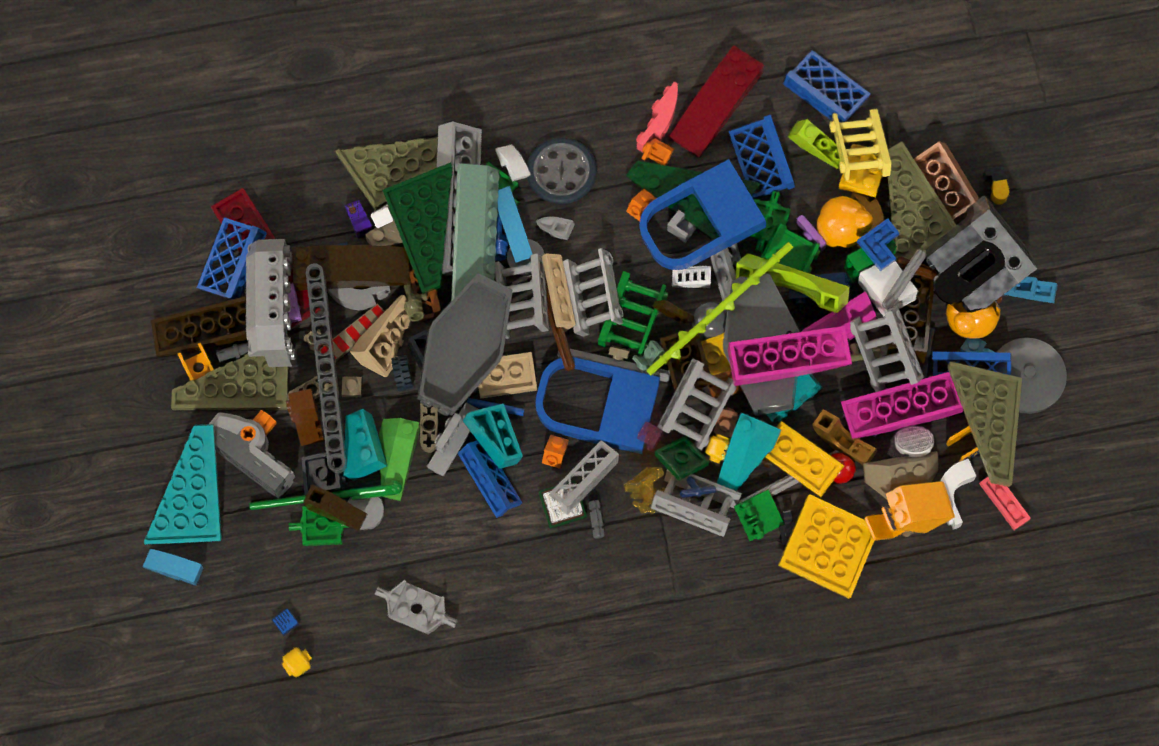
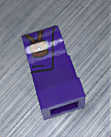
M359 200L345 205L358 239L366 236L365 234L373 230L370 220Z

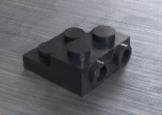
M326 452L301 457L305 495H307L312 484L329 492L346 490V485H349V478L344 476V472L334 473L329 468ZM335 459L332 466L339 468L342 465V460Z

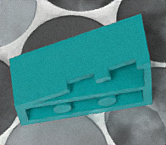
M812 373L798 376L794 409L768 413L766 415L772 422L776 423L778 421L780 423L787 418L788 413L798 409L803 402L814 396L823 387Z
M504 404L467 413L463 419L464 424L499 469L516 465L521 460L523 455Z
M364 409L347 415L345 422L347 468L344 471V476L353 481L387 467L373 416Z

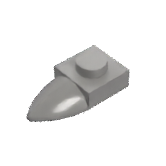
M544 217L536 221L537 225L545 232H548L551 237L568 240L575 225L573 220L559 217Z

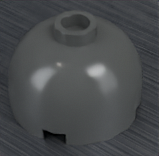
M716 302L701 304L694 311L692 327L706 316L708 309H714L719 304ZM722 311L706 326V332L699 333V337L706 340L724 333L727 311Z

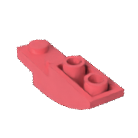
M674 82L671 86L668 85L663 92L664 96L661 100H656L653 104L652 117L654 118L649 121L647 130L641 132L636 139L639 151L642 152L644 145L647 142L650 143L655 138L661 141L667 133L676 110L678 83Z

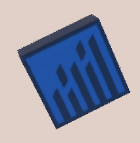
M288 608L272 619L283 636L300 625Z

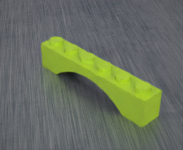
M747 253L737 262L736 279L739 277L749 278L760 268L759 263L761 261L768 260ZM776 263L766 272V274L771 275L776 286L801 292L815 301L820 308L838 313L848 304V286Z

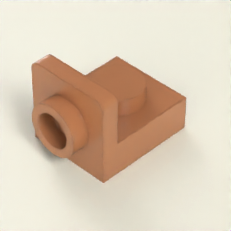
M724 408L716 422L713 435L719 434L731 439L738 413L731 408Z

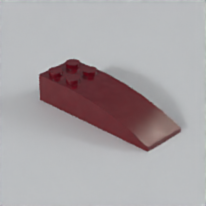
M733 45L698 92L669 138L700 158L762 76L764 65Z

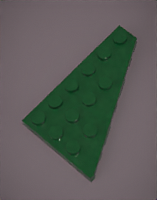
M637 161L626 174V177L656 198H659L704 172ZM741 179L752 197L760 187V184L755 181ZM690 194L667 206L674 213H677L678 210L684 213V219L712 241L719 238L694 194Z
M451 162L382 190L423 294L440 288L442 283L453 174Z

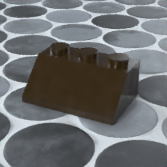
M678 333L660 338L665 352L679 341ZM699 333L680 349L681 358H670L667 361L675 391L692 359L703 363L704 371L710 374ZM697 378L694 385L696 389L701 390L711 383L702 378Z

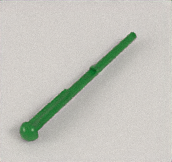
M394 480L393 484L331 493L340 498L352 497V500L398 495L402 491V484ZM306 495L250 502L249 506L250 510L301 504L304 503Z

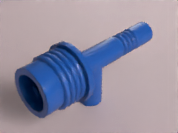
M498 213L495 261H502L506 259L508 239L505 234H502V221Z

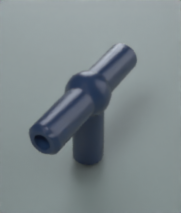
M690 476L686 479V482L691 489L681 490L680 496L682 498L700 497L704 494L715 493L716 487L714 485L700 487L694 478Z

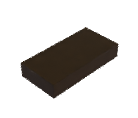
M667 300L654 302V309L680 324L692 323L694 320V316Z

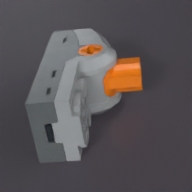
M262 410L253 420L218 412L209 423L214 424L216 452L274 497L281 499L294 483L295 475L290 468L279 460L276 462L274 460L275 457L267 452L269 445L267 435L277 422Z

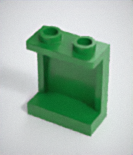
M781 223L776 225L761 258L769 260L772 254L777 253L789 242L793 248L777 263L810 274L812 270L810 265L813 260L817 259L820 250H818L820 244H814L787 230V226Z

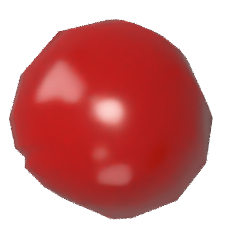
M843 453L832 454L831 456L844 465L843 469L834 479V482L838 484L847 483L855 474V462Z

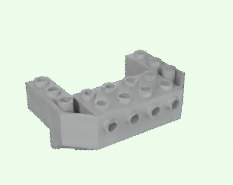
M285 239L257 240L248 245V254L246 256V334L248 356H265L269 367H292V360H295V349H293L291 338L288 337V330H291V320L287 313L291 312V302L287 293H291L288 276H291V269H293L292 252H290V245L286 244ZM270 278H276V280L270 281ZM270 296H274L276 299L271 300ZM277 314L275 318H270V315Z

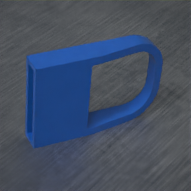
M729 159L655 199L644 209L640 218L641 237L649 252L659 265L671 270H684L766 228L765 218ZM690 194H694L719 238L686 257L680 259L668 258L661 254L648 233V222L656 212Z
M573 357L574 369L612 378L600 429L596 432L558 423L547 416L543 408L544 397L551 376L556 371L564 368L562 358L553 361L546 367L536 396V412L538 418L547 429L583 441L598 444L602 440L612 448L638 454L643 453L660 384V377Z

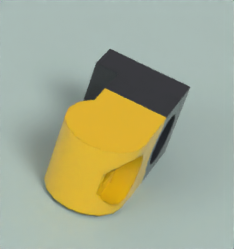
M1004 166L986 168L983 178L984 182H990L992 190L991 200L995 204L1001 205L1006 202L1009 195Z

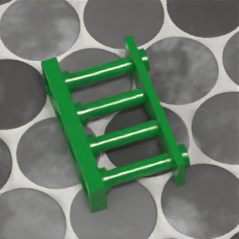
M623 271L617 287L620 307L650 315L649 324L646 326L622 318V326L645 333L642 343L615 335L612 332L613 325L617 326V323L612 322L611 319L606 320L598 338V345L606 347L607 342L611 343L612 341L639 350L638 356H643L659 311L626 300V297H624L625 292L632 290L656 298L657 301L667 300L668 292H666V285L664 284L659 292L632 283L630 273Z

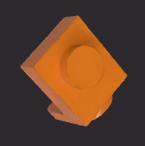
M655 138L650 143L647 142L644 145L642 159L650 158L666 166L674 149Z
M643 189L632 198L627 213L640 221L644 209L657 198Z
M550 435L544 450L542 463L561 468L569 440Z

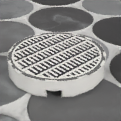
M907 426L897 432L895 446L903 455L905 453L909 454V457H922L931 452L934 446V438L932 433L923 427Z

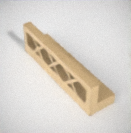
M546 253L542 256L555 324L556 327H563L564 332H566L576 324L562 256Z

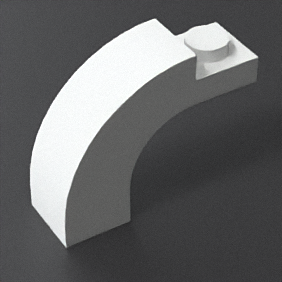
M969 459L953 465L941 479L945 484L955 518L947 522L953 529L959 528L963 523L954 503V491L958 487L974 481L976 477Z

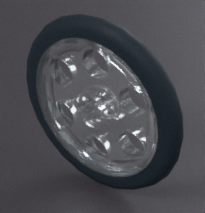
M553 138L537 146L527 162V167L531 174L527 177L530 187L539 197L551 203L566 204L577 201L592 189L596 181L597 166L593 154L586 146L573 139ZM555 151L558 153V157L550 159L548 153ZM569 152H575L577 157L574 160H569L566 155ZM561 161H563L565 170L562 174V180H560V173L557 171L560 170ZM540 166H546L548 168V172L545 174H540L538 172V168ZM576 168H584L586 170L585 174L577 175L575 173ZM550 181L557 184V187L553 190L546 187V184ZM573 182L576 186L575 189L567 190L565 188L566 183Z

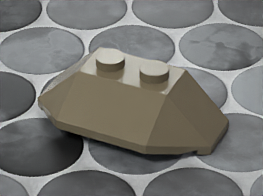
M929 452L922 457L904 456L863 463L864 482L886 499V493L899 486L931 483L939 471L938 452Z

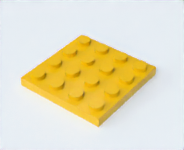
M809 494L778 566L849 599L852 596L874 540L864 519Z

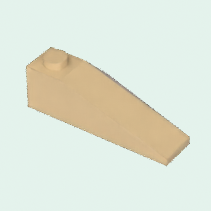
M400 295L368 328L350 351L361 365L383 377H387L393 369L391 358L398 357L396 355L399 346L403 344L404 340H402L404 331L408 329L410 323L409 316L404 309V304L408 301L404 295Z

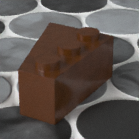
M308 389L289 393V400H286V406L292 423L295 422L301 446L324 441L318 408L312 390Z

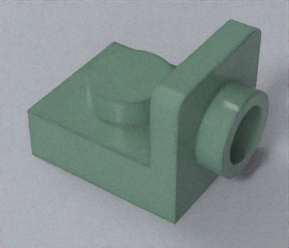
M650 340L643 356L634 355L632 359L636 362L638 368L646 371L665 351L657 341Z

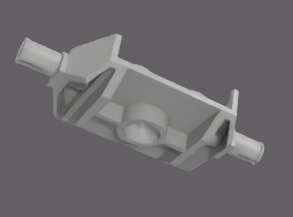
M405 580L391 591L378 587L375 595L383 597L387 601L388 617L426 634L435 631L444 623L453 628L457 624L458 620L445 614L443 596L440 597L406 583ZM414 604H420L422 611L415 614L411 611V607Z

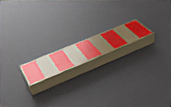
M376 304L333 338L335 362L347 354L358 339L385 312L379 304ZM324 345L319 349V352H328L329 346Z

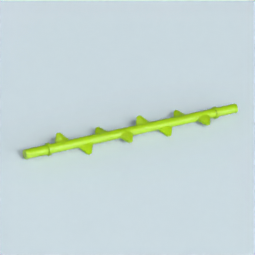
M788 242L777 253L772 254L768 261H761L759 263L760 268L742 284L733 283V292L714 309H708L706 316L689 332L679 331V341L662 356L660 355V358L646 369V372L651 376L662 365L667 364L670 358H681L680 349L698 333L706 332V326L722 311H733L735 309L734 301L751 285H758L760 283L759 278L777 262H780V259L793 246Z

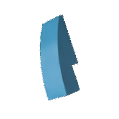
M153 549L149 550L143 564V568L195 586L203 570V566L199 563Z

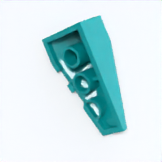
M741 413L734 429L717 484L737 491L751 472L760 465L764 457L773 450L781 429Z

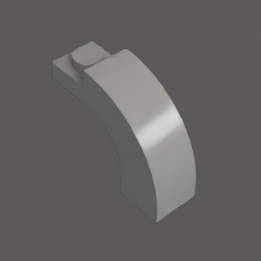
M389 286L370 287L363 290L354 288L327 289L329 295L338 304L352 310L371 309L376 305V299H384L391 293Z

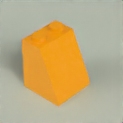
M942 481L903 485L886 493L897 530L927 533L955 518L945 484Z

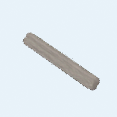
M918 249L882 302L883 308L888 310L894 306L925 259L926 253Z

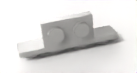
M465 403L459 414L455 413L453 417L448 418L444 426L446 429L443 434L439 433L435 440L436 452L427 465L428 469L441 476L446 474L471 432L464 424L463 419L468 412L479 409Z

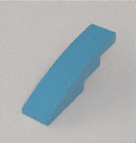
M510 186L499 189L497 209L515 263L531 258L533 254Z
M1026 277L1006 292L1005 295L1054 303L1057 283L1038 281L1037 278Z

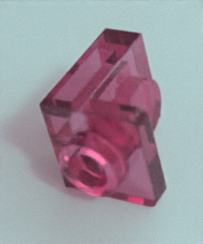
M645 422L637 439L647 444V450L654 452L662 438L663 430L649 422Z

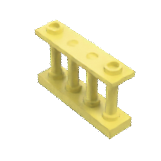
M870 110L869 118H866V120L839 122L837 113H833V120L829 123L830 132L834 133L841 161L839 163L840 173H844L845 181L849 180L850 170L878 168L881 169L883 177L890 176L891 159L878 110ZM867 127V129L871 130L870 133L842 136L841 130ZM874 142L873 147L845 149L844 143ZM874 154V156L878 157L877 160L853 163L848 161L850 156Z

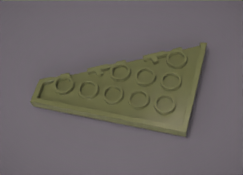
M246 354L234 362L227 363L224 367H219L206 373L203 377L187 382L184 386L172 389L171 409L287 410L289 367H269L265 356L249 357Z
M950 362L948 370L989 480L993 484L1010 487L1013 480L1022 378Z

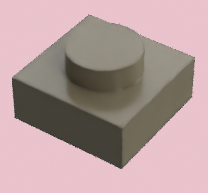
M613 345L609 350V355H613V359L621 361L624 358H628L630 354V349Z
M342 377V397H361L362 377Z

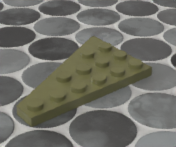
M438 137L437 139L429 140L417 139L407 142H395V144L368 145L347 150L338 149L335 152L374 210H377L387 203L382 191L383 189L437 168Z
M900 142L888 149L891 159L890 176H888L891 221L899 232V236L893 239L897 246L896 260L899 256L911 260L918 249L926 253V249L953 229L956 224L903 142Z

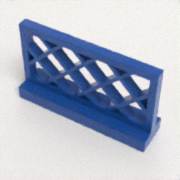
M813 50L793 71L786 75L783 84L831 121L833 120V113H837L839 122H847L870 96L868 91ZM813 58L818 62V66H809L808 61ZM823 70L832 72L833 77H824ZM799 71H806L807 78H801L797 73ZM810 71H819L820 77L811 78ZM834 81L835 88L825 89V82ZM837 81H844L847 83L848 88H838ZM812 82H821L822 89H815L812 86ZM852 92H859L863 97L861 99H853ZM826 93H836L837 100H830L827 98ZM839 93H849V99L840 100ZM841 104H850L851 110L846 112L841 108Z
M771 115L765 116L763 120L729 131L745 180L751 179L764 185L761 192L753 194V200L771 194L772 191L777 192L786 188L788 190L795 188ZM763 126L764 132L761 138L752 134L755 128ZM743 133L747 137L742 144L735 140L734 135ZM750 137L759 140L755 149L746 145ZM762 142L770 147L767 154L758 151ZM744 148L753 152L749 160L741 157ZM755 154L765 157L761 165L752 162ZM767 159L775 162L772 171L764 168ZM750 165L758 168L755 177L748 175L746 172ZM761 170L770 174L767 182L757 179ZM773 175L781 179V185L772 186L769 184Z
M224 218L197 288L230 300L241 298L246 288L248 245L257 240H265L267 232L255 226ZM232 224L235 231L227 235V226ZM250 230L248 238L242 240L240 233ZM237 235L239 243L231 246L229 239ZM226 241L228 249L220 253L219 246ZM241 247L243 251L236 258L233 250ZM230 253L232 260L224 264L222 257ZM219 259L221 266L213 270V262ZM234 264L235 271L229 275L226 268ZM223 270L225 278L217 281L215 274ZM212 276L214 284L205 287L206 279ZM228 282L229 286L226 293L221 292L220 285Z

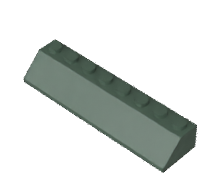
M458 164L452 301L477 273L494 281L499 170L487 165Z

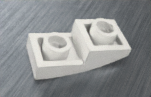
M513 145L495 149L501 166L507 167L512 181L527 178L531 175L526 163Z

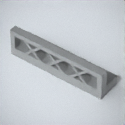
M737 243L730 246L733 255L726 248L710 257L722 301L730 295L731 283L736 280V271L733 268V264L736 266L737 262L741 260Z
M601 440L550 492V496L562 505L561 510L568 515L618 463L619 454ZM601 448L609 453L605 458H597L596 453ZM586 463H595V468L592 471H584ZM573 476H582V482L580 484H571V478ZM561 489H569V495L565 499L557 494Z

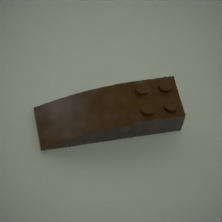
M375 245L292 247L293 284L296 291L308 290L306 269L313 263L319 264L325 273L327 289L410 285L409 258L405 247ZM314 270L311 273L312 278L320 275L319 270Z
M925 257L921 264L930 267L926 262L927 259ZM914 274L910 281L918 290L916 300L903 306L899 311L919 363L924 364L928 349L935 283L931 279ZM890 327L888 336L892 334ZM894 342L887 344L886 356L898 353V348Z
M246 296L151 320L156 356L163 357L177 355L179 352L184 354L201 351L198 346L200 342L203 349L207 350L248 341L246 334Z

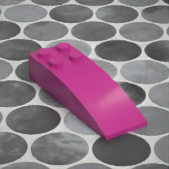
M845 326L730 342L728 345L734 386L791 378L852 364Z
M949 372L922 379L916 384L911 385L907 383L841 402L852 439L895 431L907 426H915L963 412Z

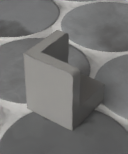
M678 210L668 223L667 231L686 243L695 232L696 227L684 219L685 214Z

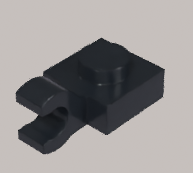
M791 510L783 511L784 525L779 526L783 546H787L796 524L792 521Z

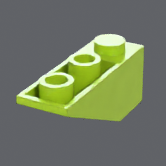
M808 119L797 121L788 137L802 149L838 169L841 161L836 143Z

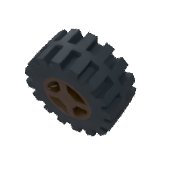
M407 355L391 358L398 392L413 389Z

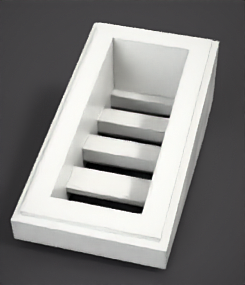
M388 205L375 210L371 214V218L377 228L393 221Z
M695 266L684 270H673L672 287L710 288L711 266ZM678 273H682L681 282H678ZM686 273H689V281H686ZM693 274H697V281H693ZM701 274H705V280H701Z

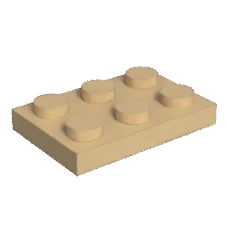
M532 352L502 356L497 367L480 384V398L537 391Z

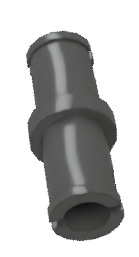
M248 342L238 345L235 343L231 347L216 350L219 362L234 357L237 359L241 355L248 354Z

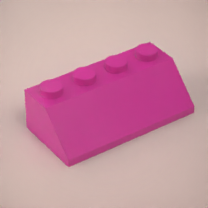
M864 292L849 301L838 313L831 312L801 332L845 326L847 338L851 340L855 338V335L851 333L850 322L859 316L862 323L876 319V314L867 293Z

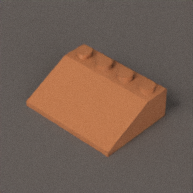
M939 141L915 157L914 160L956 223L966 218L968 215L966 209L979 198L947 144Z

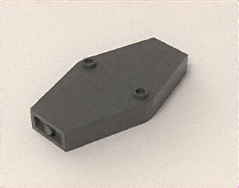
M477 273L433 321L427 333L417 399L421 400V404L427 407L433 406L443 415H453L497 367L504 351L512 289Z
M765 273L759 278L760 283L758 285H751L734 301L735 309L727 311L723 350L729 364L728 345L730 342L799 333V329L770 274ZM739 277L736 280L732 281L730 294L733 292V283L742 284L748 278ZM798 376L740 386L755 416L794 409Z

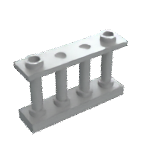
M602 248L598 249L600 258L577 265L570 260L563 261L576 324L573 326L575 334L582 337L589 335L588 328L591 325L609 319L619 325L623 324V311L619 304L612 266L613 257L610 252ZM601 266L603 276L580 282V272ZM605 284L606 294L583 300V290ZM608 301L609 312L586 318V308Z
M533 254L529 264L507 269L499 261L495 262L494 278L497 283L512 289V293L530 289L533 291L531 300L510 304V311L533 307L535 315L531 318L510 322L508 318L506 339L510 338L509 329L530 325L536 326L541 332L549 331L546 278L542 257L539 254ZM526 272L532 273V280L530 282L506 286V276Z
M898 306L888 309L883 318L862 323L859 316L850 322L851 333L855 335L870 376V384L875 389V392L884 390L886 383L907 378L912 385L918 383L924 377ZM886 324L890 327L891 335L871 341L868 340L865 330ZM893 342L896 344L898 353L875 359L872 348ZM899 360L903 362L905 371L882 377L878 366Z
M692 359L657 427L668 434L670 430L674 429L696 440L694 446L702 450L709 443V435L728 398L734 394L737 386H734L732 378L728 377L725 382L704 371L703 363ZM697 378H702L722 388L718 398L716 399L696 389L694 384ZM688 395H693L712 405L713 408L709 416L687 406L685 401ZM683 412L705 423L700 433L677 423L676 419L679 413Z
M667 469L664 481L668 482L664 492L657 490L651 509L724 537L730 522V518L726 517L730 507L734 508L738 504L742 493L694 474L678 481ZM692 476L700 487L714 485L716 492L702 495L705 497L699 507L689 503L691 497H685L681 500L671 496L675 486L691 489L686 479ZM711 500L723 504L719 514L707 510Z

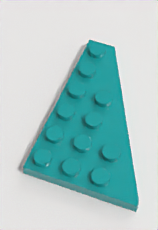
M214 424L193 426L144 540V544L221 541Z

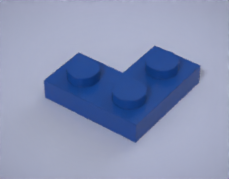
M886 219L859 238L857 243L875 266L882 271L896 261V257L886 244L898 237L899 232L890 220Z

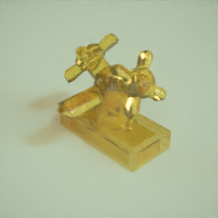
M647 467L624 484L625 491L632 492L630 495L631 499H643L642 503L636 501L632 503L638 507L641 513H655L654 509L649 508V504L652 505L657 492L653 483L664 475L661 467ZM662 487L660 491L664 492L666 488Z

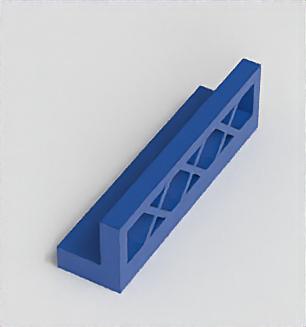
M933 352V376L949 372V370L938 372V361H946L948 364L950 363L949 361L956 363L966 362L972 367H975L979 362H985L990 367L988 370H993L994 372H997L994 367L999 362H1007V373L1003 374L1011 375L1012 355L1011 353Z
M478 440L467 443L458 452L459 457L496 518L501 517L509 509L522 504L521 499L502 468H498ZM477 446L482 448L484 454L479 452ZM487 462L493 466V470L488 467ZM496 478L502 481L503 486L498 484ZM506 494L509 495L514 502L510 503L506 497Z

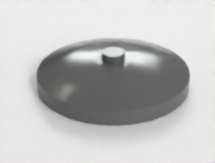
M1019 338L1006 343L997 351V353H1011V376L1022 378L1019 413H1038L1050 408L1057 402L1064 391L1067 372L1063 359L1051 345L1035 338ZM999 362L994 369L998 373H1007V362Z

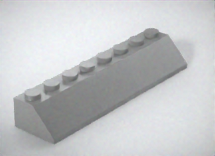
M456 122L438 126L437 167L450 162L453 166L442 273L453 276L458 164L480 165L482 129Z

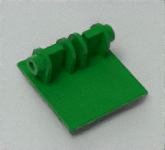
M769 489L734 506L749 541L756 538L757 540L764 537V534L784 525Z

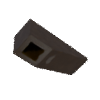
M313 484L303 501L307 510L357 531L360 530L368 515L333 493Z

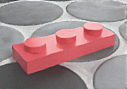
M989 477L979 483L1014 531L1031 519L1007 486L993 484L990 482Z

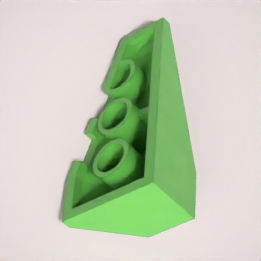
M402 418L383 419L379 439L387 467L380 469L381 485L393 484L394 480L402 484V491L398 495L383 496L385 498L401 501L420 433L419 422Z

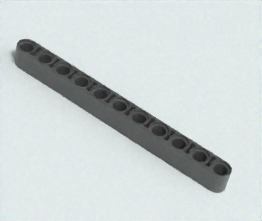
M313 263L306 269V280L327 463L334 473H342L347 468L326 278L322 267L319 264ZM314 270H319L320 275L312 278L311 273ZM315 289L323 290L320 296H313ZM322 307L325 309L324 313L320 316L315 315L316 309ZM325 326L327 331L324 334H318L317 330L319 327ZM323 345L329 346V350L326 353H320L319 349ZM324 364L331 365L329 372L321 371ZM326 383L333 384L331 391H324ZM335 402L336 406L333 410H326L327 403ZM331 421L338 422L337 428L333 430L328 429V424ZM333 440L340 441V446L336 449L330 447ZM335 459L342 460V465L339 468L332 466Z

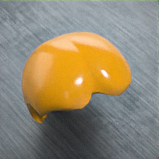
M839 196L827 201L817 219L818 233L828 246L834 248L837 246L849 248L856 245L857 240L864 236V233L869 231L873 225L871 213L861 203L847 196Z
M961 301L947 305L946 317L949 326L956 334L965 338L977 339L989 335L996 328L1000 318V307L996 301L985 309L969 313L964 309Z

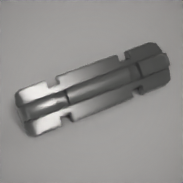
M599 500L589 502V510L592 511L590 512L592 528H594L592 530L594 538L605 536L604 528H602L601 510L599 511L601 508Z

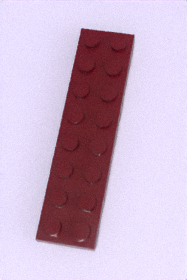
M244 188L211 206L212 211L221 224L224 218H228L262 229L267 232L265 240L276 239ZM228 224L226 233L230 234L235 231L232 224ZM250 230L240 233L242 240L248 238ZM237 235L230 238L234 245L239 243ZM241 247L237 248V250L241 255L243 250ZM291 269V276H288L290 284L293 283V269ZM270 278V281L276 280V278ZM308 290L296 291L302 321L311 317ZM270 296V299L274 300L276 297ZM320 307L316 309L315 314L321 311ZM302 321L291 323V328L301 323Z

